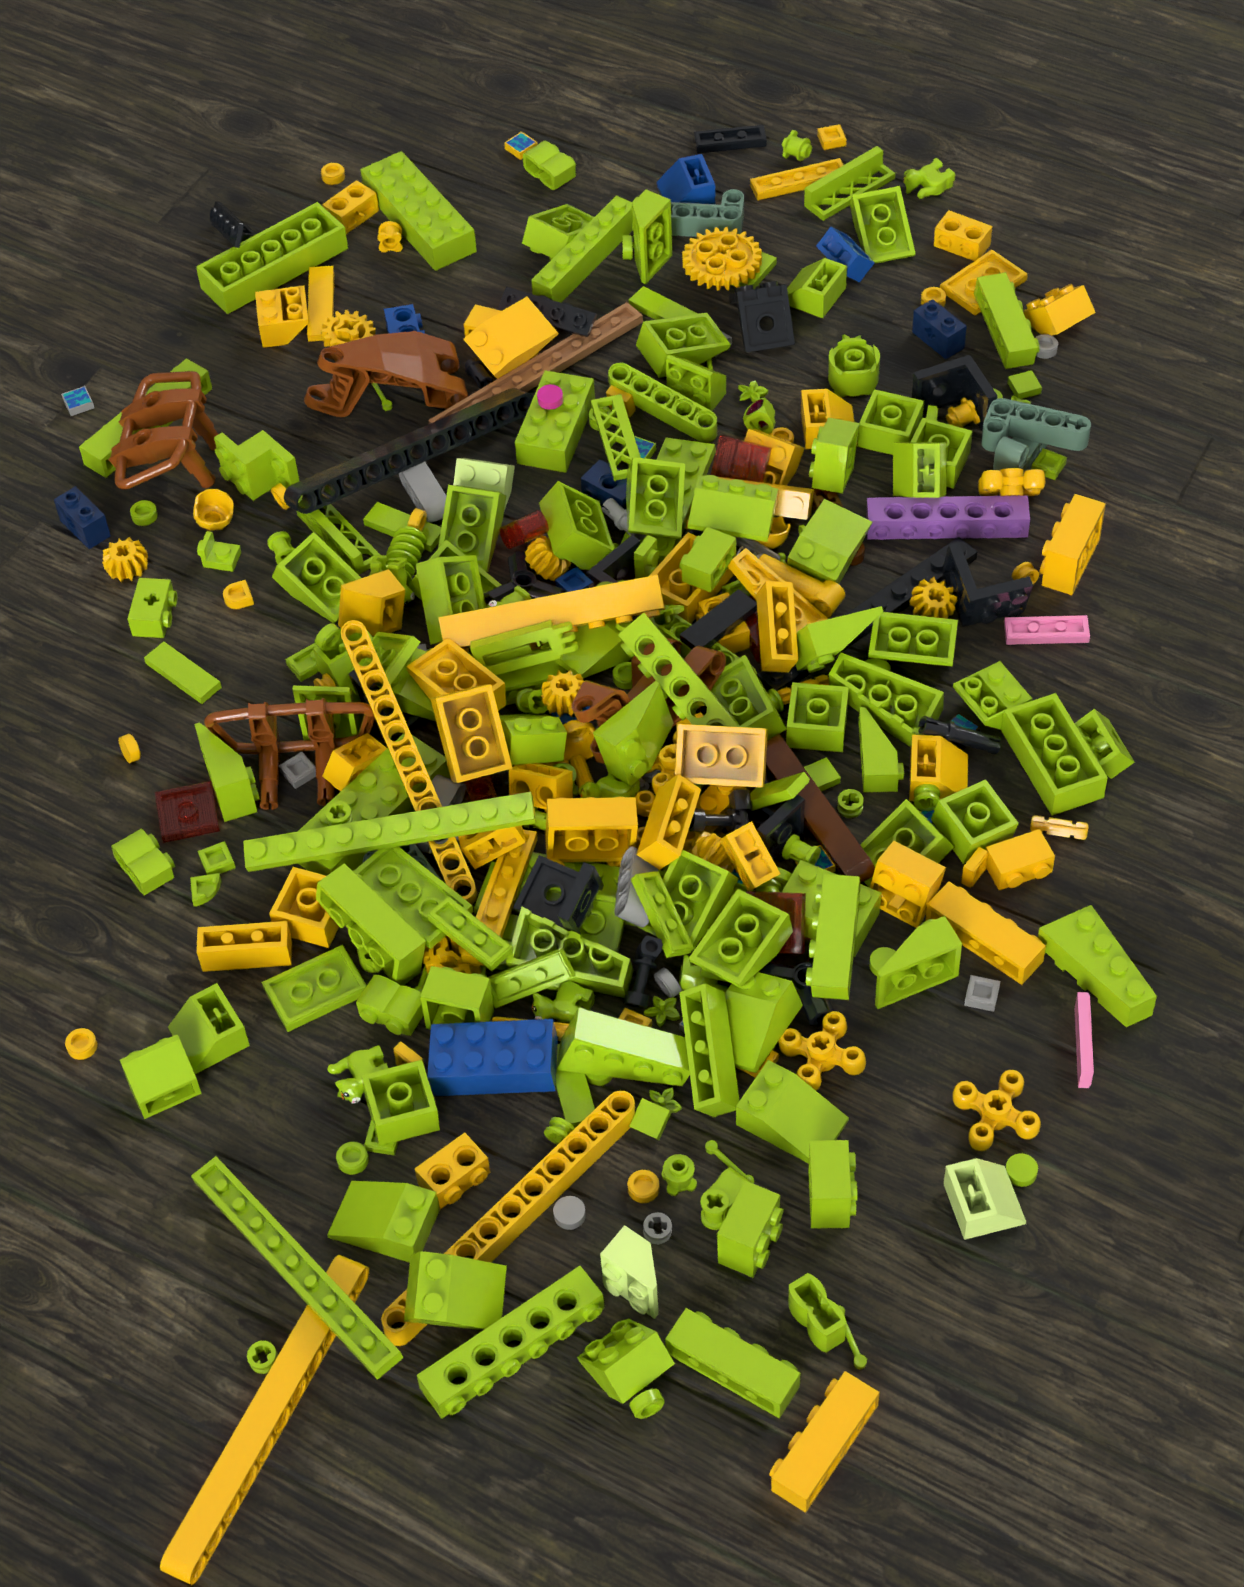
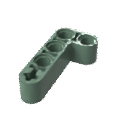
M731 189L726 191L722 196L721 205L671 202L672 236L697 237V233L705 235L706 229L711 233L714 232L715 227L719 231H723L725 227H728V232H732L737 228V234L742 233L744 194L739 190Z
M999 398L992 401L986 414L981 444L984 449L995 452L1003 436H1011L1080 451L1088 446L1091 422L1087 417Z
M1003 436L995 450L993 470L1019 468L1023 469L1024 476V472L1031 469L1033 462L1042 449L1046 448L1047 444L1016 437L1010 439Z

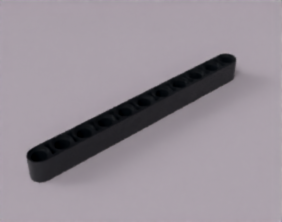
M517 388L505 390L289 486L284 493V501L286 505L303 514L316 511L525 417L534 396Z

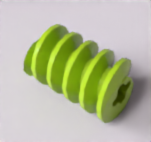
M409 526L400 527L395 531L385 555L387 556V566L388 563L395 562L397 557L407 558L408 562L405 565L407 585L412 581L411 577L415 573L416 564L425 549L424 544L427 543V538L420 530Z

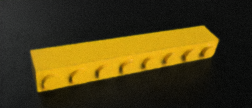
M653 575L438 618L442 640L450 638L469 653L468 648H470L471 641L552 620L553 625L571 622L573 629L567 632L575 633L578 632L577 627L588 625L589 629L604 627L605 621L615 619L616 624L633 621L632 616L641 615L642 613H645L649 618L660 616L659 611L665 610L659 576Z

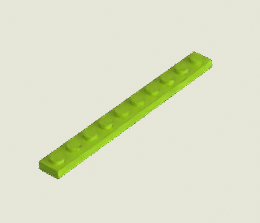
M531 792L245 840L243 841L245 868L248 872L534 824L536 823L533 795Z
M217 1156L191 1175L200 1189L377 1380L403 1359L401 1352Z

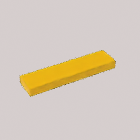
M838 158L750 179V187L757 201L805 190V187L843 166V163Z
M333 266L309 267L308 342L324 341L321 339L322 323L327 322V316L334 317Z

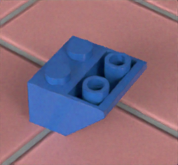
M702 154L679 158L657 181L660 195L671 199V202L715 204V183Z

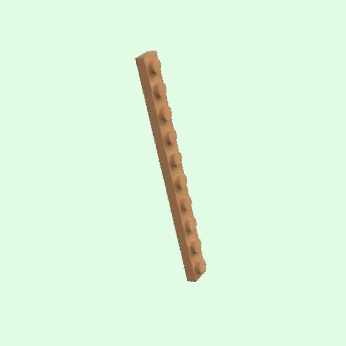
M624 303L596 320L588 337L572 334L429 419V424L510 388H517L528 392L539 385L545 370L558 373L643 323V315L629 303Z

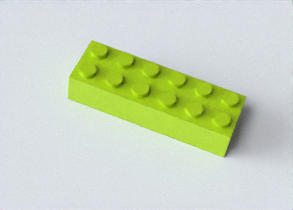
M402 151L360 169L362 183L377 193L379 209L390 221L396 222L402 227V235L435 271L477 252L474 229Z
M316 202L241 242L240 248L232 247L196 266L200 287L224 312L229 314L255 300V292L273 290L307 272L309 267H316L347 250L348 243L345 226Z
M402 734L396 742L402 740L405 734ZM412 735L431 782L436 775H442L451 779L446 757ZM388 748L299 831L327 827L325 810L329 804L336 801H343L350 806L353 817L352 822L414 812ZM409 757L404 759L401 765L410 767L416 760ZM417 783L413 786L412 791L422 792L427 785ZM338 813V817L334 815V818L339 819L340 815L344 817V814ZM367 852L298 864L308 871L327 876L344 863L352 871L357 869L363 863V857Z

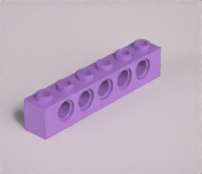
M1028 496L867 498L866 519L872 521V525L867 532V539L1028 537L1030 525Z

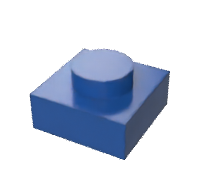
M577 566L555 579L556 587L565 589V593L587 589L593 583Z

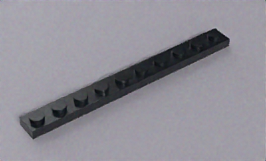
M958 537L949 544L960 543L969 565L977 559V551ZM949 544L845 615L882 606L883 612L899 613L910 605L911 592L914 587L919 585L920 581L925 579L929 582L933 577H935L937 583L944 580L941 571ZM873 622L841 652L872 632ZM795 664L789 672L762 671L757 676L766 690L775 689L778 691L786 687L791 688L792 682L798 683L811 673L808 672V669L798 671Z

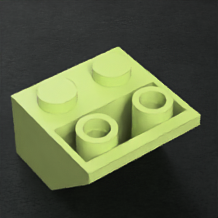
M457 458L453 485L507 495L506 508L512 490L515 466L468 458Z
M978 1158L946 1166L944 1187L964 1240L1026 1224L1005 1166Z
M624 1225L600 1254L604 1287L614 1296L621 1295L627 1299L638 1313L643 1315L647 1313L655 1319L659 1312L651 1243Z

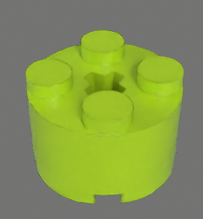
M848 338L839 341L838 346L834 349L831 348L829 351L828 381L830 386L839 397L871 395L879 381L880 352L875 345L871 347L866 344V340L861 338Z

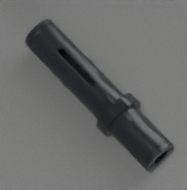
M923 716L919 721L918 727L920 728L918 732L920 734L942 736L949 742L980 749L991 754H997L1001 748V743H999L1001 741L1000 737L957 726L953 721L946 720L942 722L927 716Z

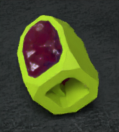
M765 397L753 402L745 410L743 416L746 428L770 434L774 430L776 423L774 419L775 410L772 403Z

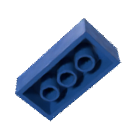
M553 1019L431 1024L427 1078L433 1095L453 1096L556 1091L558 1037Z

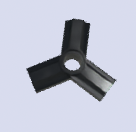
M517 551L508 557L510 581L484 593V600L486 606L493 600L499 602L505 596L513 593L517 585L530 594L531 599L565 593V589L536 580L533 569L530 568V564L525 560V551Z
M810 958L806 963H801L796 967L767 963L761 969V973L792 981L803 1004L802 1008L809 1024L817 1027L822 1026L823 1017L827 1013L834 1011L829 998L812 997L811 986H806V983H803V981H806L807 967L813 968L814 958Z

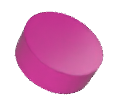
M556 385L541 387L537 392L539 406L548 410L560 407L563 403L562 389Z

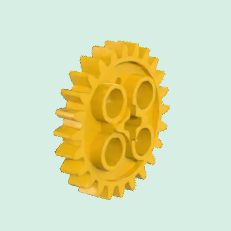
M715 227L712 233L706 229L705 235L697 233V239L690 238V244H685V251L682 252L683 268L685 269V274L690 275V280L695 281L698 279V286L706 283L707 289L714 285L717 291L720 290L721 286H725L727 290L730 289V285L738 288L739 282L747 285L748 278L755 279V273H759L760 266H762V249L759 248V242H754L753 236L746 238L745 231L737 234V228L732 232H728V227H725L723 231H719Z

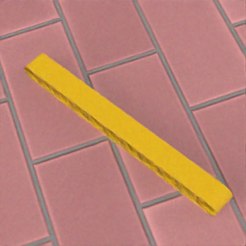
M356 620L346 622L341 628V637L414 811L442 807L365 626ZM354 633L362 635L357 641L348 640L350 635ZM363 658L372 659L368 666L359 665ZM379 682L383 684V687L378 691H371L369 689L373 683ZM390 707L394 709L393 713L389 716L380 715L381 710ZM397 732L405 734L404 738L400 741L391 740V736ZM410 757L416 760L410 767L401 765L402 761ZM417 783L427 785L425 790L419 793L412 791V788ZM448 838L444 844L428 841L445 884L455 892L460 886L470 887V893L463 896V898L471 905L474 904L478 895L477 889L456 838ZM449 860L460 862L455 870H447L445 864Z
M621 1090L610 1094L444 1254L460 1257L473 1256L475 1260L490 1263L496 1259L631 1128L629 1125L635 1115L633 1096ZM617 1109H626L625 1112H616ZM597 1129H604V1130H606V1131L603 1132V1133H595V1132H594V1131L597 1130ZM575 1150H583V1151H584L583 1153H580V1154H574V1153H572V1152L575 1151ZM556 1170L562 1171V1173L559 1175L550 1174L551 1172ZM534 1191L541 1193V1194H539L538 1196H529V1195H528V1194H530L531 1192H534ZM509 1213L519 1214L514 1218L506 1217V1215H508ZM486 1235H496V1237L493 1239H484ZM407 1289L385 1309L381 1318L385 1336L395 1346L407 1344L427 1325L404 1321ZM397 1322L405 1323L401 1328H391Z
M337 1255L326 1273L355 1303L367 1282L369 1267L342 1255ZM308 1304L167 1547L160 1564L162 1572L190 1585L198 1581L333 1343L336 1335Z

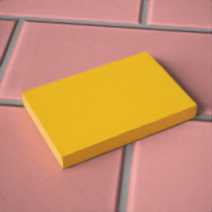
M990 250L940 284V289L946 293V296L976 316L981 312L974 296L977 277L1006 272L1009 281L1013 282L1016 288L1027 280L1028 274L994 250Z

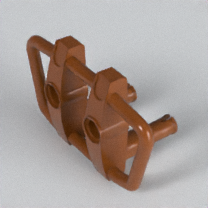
M197 372L152 373L140 382L132 403L121 411L119 424L123 427L119 443L111 448L112 453L109 461L116 468L115 484L118 488L124 490L133 488L174 469L180 462L190 474L195 476L202 488H209L215 483V476L205 466V461L196 451V444L194 443L198 439V434L202 436L209 445V448L215 451L214 437L218 435L213 422L204 412L205 406L203 404L206 403L207 398L201 391V378ZM155 383H191V389H170L153 391L147 394L149 387ZM183 418L182 426L148 429V427L165 425ZM134 430H139L137 433L132 435ZM171 457L166 461H163L153 467H150L140 473H137L125 479L126 468L148 463H155L159 460Z
M322 698V700L310 701L306 699L305 703L269 705L267 702H264V704L248 703L247 708L210 713L205 717L204 724L211 733L238 754H259L260 807L269 810V803H271V809L273 810L278 808L280 753L315 751L317 804L326 806V799L329 803L335 797L334 786L322 777L333 750L366 733L370 734L375 717L368 703L327 702ZM306 714L308 737L311 740L280 742L277 716ZM334 714H364L358 735L336 738ZM249 719L251 741L253 743L236 742L218 723Z

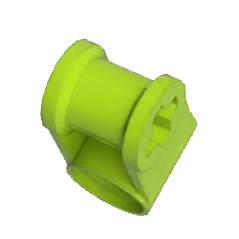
M731 1167L723 1171L717 1181L701 1197V1221L705 1227L711 1230L720 1229L744 1180L752 1183Z

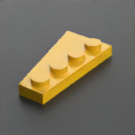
M746 548L734 557L727 566L756 601V594L766 581L785 582ZM793 589L796 633L807 624L828 619Z

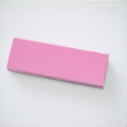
M1087 615L1004 618L1006 645L1089 643L1090 640Z
M1077 992L1074 1009L1078 1088H1089L1094 1073L1090 995H1088V992Z

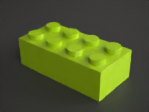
M544 371L515 441L517 464L567 473L588 420L589 411L592 408L591 400L595 399L593 378ZM545 385L560 387L563 391L562 405L551 410L540 407L537 400L538 390Z
M1056 693L1004 710L1001 731L1051 816L1104 798L1108 777Z

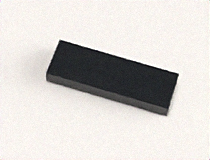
M764 125L694 132L697 153L767 147Z
M738 589L680 634V641L690 649L696 646L710 648L757 611V602Z

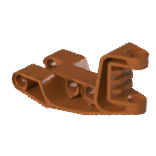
M417 331L373 335L322 349L317 364L323 371L333 374V378L330 380V384L310 386L305 394L304 402L313 410L335 417H346L350 415L369 383L421 388L427 406L446 409L468 397V393L463 379L449 375L459 369V359L455 345L444 339ZM325 358L332 359L335 363L329 362ZM311 395L318 396L322 400H317L313 398Z
M667 638L680 654V645L682 643L678 640ZM648 644L644 649V655L651 654L654 651L655 644ZM696 646L684 658L711 691L725 668V654L721 651ZM634 656L631 662L632 689L628 694L616 688L584 681L571 708L579 722L587 723L597 720V724L600 727L656 680L653 676L648 679L637 667L641 662ZM667 664L661 669V676L668 675L671 672L672 664ZM684 685L679 689V697L687 695L689 685ZM668 697L666 703L674 723L673 728L681 719L672 709L675 703ZM590 706L589 709L581 711L583 708ZM594 737L590 749L595 760L598 763H604Z

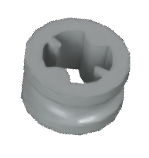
M659 1212L648 1215L643 1224L645 1239L657 1245L669 1240L672 1233L670 1218ZM655 1223H660L661 1228H664L661 1234H655L654 1229H652Z

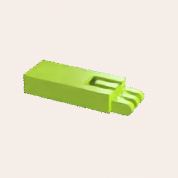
M552 620L471 641L470 649L473 658L493 674L499 675L560 659L562 654L576 651L579 649L578 642H570L576 639L574 632H567L573 629L571 622L553 625ZM536 642L539 647L542 643L548 642L549 646L532 650L530 643Z

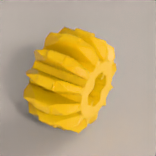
M543 535L532 541L525 551V560L530 564V568L534 569L536 574L542 575L546 580L555 581V579L565 574L571 565L570 561L566 559L561 560L554 555L549 537L547 538Z
M129 537L122 541L118 538L117 543L109 542V547L103 550L102 563L111 579L118 578L122 582L125 578H129L132 581L134 576L142 577V571L148 569V554L139 540L133 541Z
M935 577L931 578L929 582L925 579L920 581L919 585L913 588L911 592L912 597L909 601L910 606L915 607L913 615L920 614L926 617L947 619L948 616L954 613V605L957 602V597L952 595L953 587L946 588L945 580L937 583Z
M570 669L566 674H562L558 670L557 676L548 675L547 681L543 682L541 687L542 703H544V706H547L549 713L557 712L559 717L564 713H568L572 717V703L584 682L581 673L573 675Z
M704 831L697 838H694L687 852L732 873L734 866L719 841L720 837L715 833L711 834Z

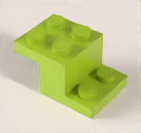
M264 430L240 445H236L223 432L214 437L216 444L215 454L220 462L221 467H219V471L222 477L234 483L241 494H246L253 501L271 490L278 483H281L287 489L289 486L299 482L295 457Z

